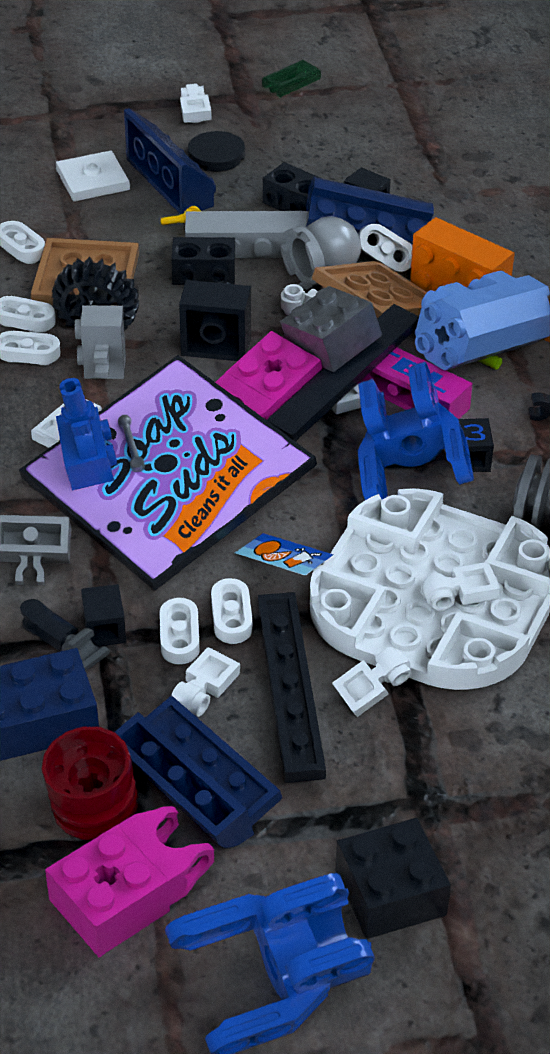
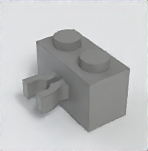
M82 306L81 319H75V339H81L82 345L77 346V364L84 366V379H124L126 351L123 306Z
M0 515V562H21L16 569V584L24 585V574L29 570V563H33L34 571L37 572V585H45V573L41 563L70 564L71 524L69 517Z

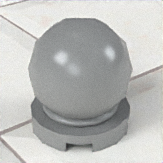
M334 216L321 217L308 225L307 228L296 226L283 233V236L286 237V244L281 246L284 264L289 275L296 274L301 281L299 286L306 290L320 285L312 280L315 267L357 263L361 255V240L354 226Z

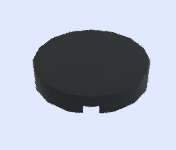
M209 131L198 134L190 140L188 144V157L193 162H196L199 167L200 165L207 166L209 171H226L237 167L241 159L244 160L245 144L239 136L230 132Z

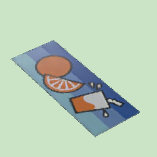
M264 533L235 552L236 554L302 575H307L334 556L331 553Z

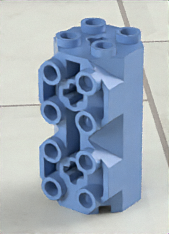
M500 270L485 274L480 280L477 278L473 279L468 287L455 282L440 286L436 291L430 290L425 294L421 302L422 308L414 333L416 336V349L419 353L424 354L426 360L446 371L545 339L550 336V303L547 298L550 295L549 288L529 275L514 278Z

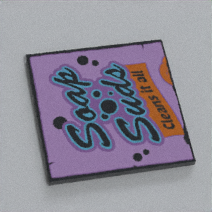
M177 355L99 411L100 419H108L112 440H108L106 443L107 445L113 444L118 465L111 466L114 481L72 491L65 469L60 440L19 469V472L28 484L155 591L317 465L316 456ZM121 415H128L131 418L130 429L139 457L143 458L145 468L141 472H134L131 469L130 461L132 457L124 430L118 424V418Z

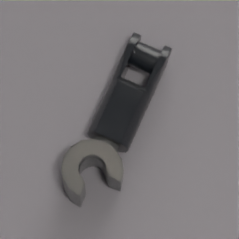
M28 599L20 605V612L24 616L22 621L23 628L39 636V638L58 651L78 648L85 671H88L110 654V649L102 646L98 648L91 642L90 638L94 636L92 629L84 628L78 633V628L56 613H53L41 601Z

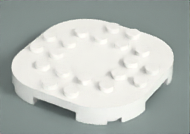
M398 489V495H391L382 500L380 495L377 494L363 501L349 514L347 528L331 551V554H334V556L313 570L310 582L311 619L318 633L329 645L357 660H365L366 663L376 666V656L382 650L394 647L395 650H401L411 663L410 670L412 674L409 678L453 690H469L493 685L512 675L523 664L550 613V548L547 545L548 538L535 526L512 515L508 523L503 524L444 505L443 493L426 489ZM489 562L500 586L499 599L462 605L459 596H455L454 604L444 611H437L430 607L422 592L424 580L432 574L440 573L445 577H451L453 567Z

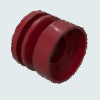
M80 727L65 732L51 743L44 753L41 769L56 824L66 834L79 839L93 840L136 813L138 793L133 777L131 756L126 742L115 732L102 727Z

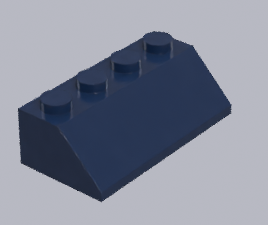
M130 108L124 109L127 161L179 214H183L191 206H196L201 211L214 207V194L216 193L214 180L206 175L198 164L193 162L183 149L179 148L155 124Z

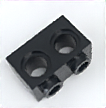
M283 162L262 178V203L280 211H306L311 180L313 177L318 176Z
M173 237L171 258L172 285H185L186 280L214 283L223 281V283L235 284V238Z

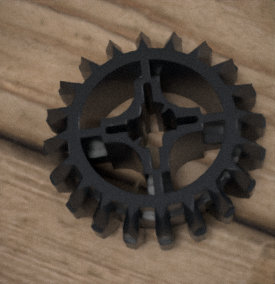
M90 256L85 262L77 258L73 265L67 264L63 271L57 275L52 289V298H54L53 308L58 310L57 318L66 319V327L72 325L75 327V319H81L82 306H112V303L116 302L118 306H123L125 331L128 325L134 322L139 308V290L134 288V279L126 278V270H116L115 263L108 266L104 264L103 258L98 263H95ZM75 288L79 290V294L75 295L73 290Z

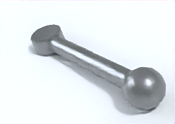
M121 415L118 418V424L123 428L132 457L130 461L131 469L134 472H141L145 468L143 458L139 457L130 429L131 418L128 415Z

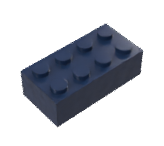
M78 648L0 666V761L46 750L55 739L67 731L80 727H99L97 703Z

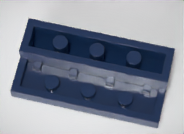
M313 177L308 190L306 227L319 218L334 216L345 220L354 226L357 233L366 225L380 224L413 246V234L431 221L434 214V206L429 202ZM370 234L367 240L377 242L375 235Z
M172 695L146 717H143L138 712L115 731L126 742L132 765L221 847H235L253 836L252 825L282 800L281 791Z

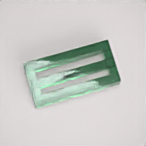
M301 60L263 77L262 87L265 89L269 87L270 92H276V96L283 97L320 80L321 70L305 60Z

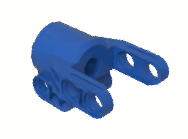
M426 362L413 365L408 370L411 394L415 407L389 416L386 414L384 392L379 391L373 379L358 384L362 417L367 428L365 437L358 449L361 487L365 500L377 494L380 495L381 500L388 497L384 467L393 464L403 467L422 466L434 460L444 448L447 461L452 464L458 484L462 485L474 481L468 441L458 418L439 403L438 393L434 387Z
M331 873L281 889L268 896L247 894L179 917L165 927L171 948L189 951L254 930L267 974L275 991L281 998L280 1001L224 1020L218 1028L211 1031L205 1037L210 1054H235L294 1033L328 997V991L331 988L368 976L371 973V965L375 960L371 949V942H368L366 939L348 938L345 931L341 909L342 906L349 904L347 900L349 891L348 888H345L340 874Z

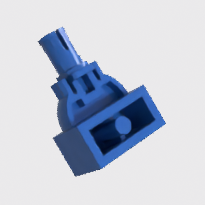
M65 379L60 383L64 407L61 408L62 415L56 416L65 469L72 491L114 481L111 466L118 464L113 444L107 445L106 441L112 440L108 419H100L98 408L94 407L93 402L85 399L81 383L78 379Z

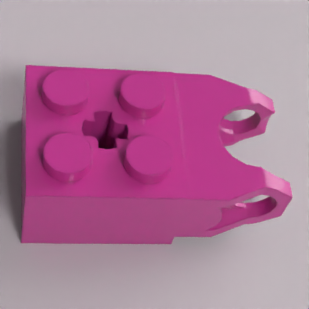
M270 331L215 383L267 420L323 369L322 361L275 332Z
M166 806L134 814L45 869L49 900L98 957H101L170 912V906L186 896L197 880L214 863V849L209 843L191 844L183 848H171L164 845L169 836L179 826L177 819L178 811L174 806ZM167 819L165 824L157 830L159 824ZM202 856L201 860L194 867H192L196 860Z

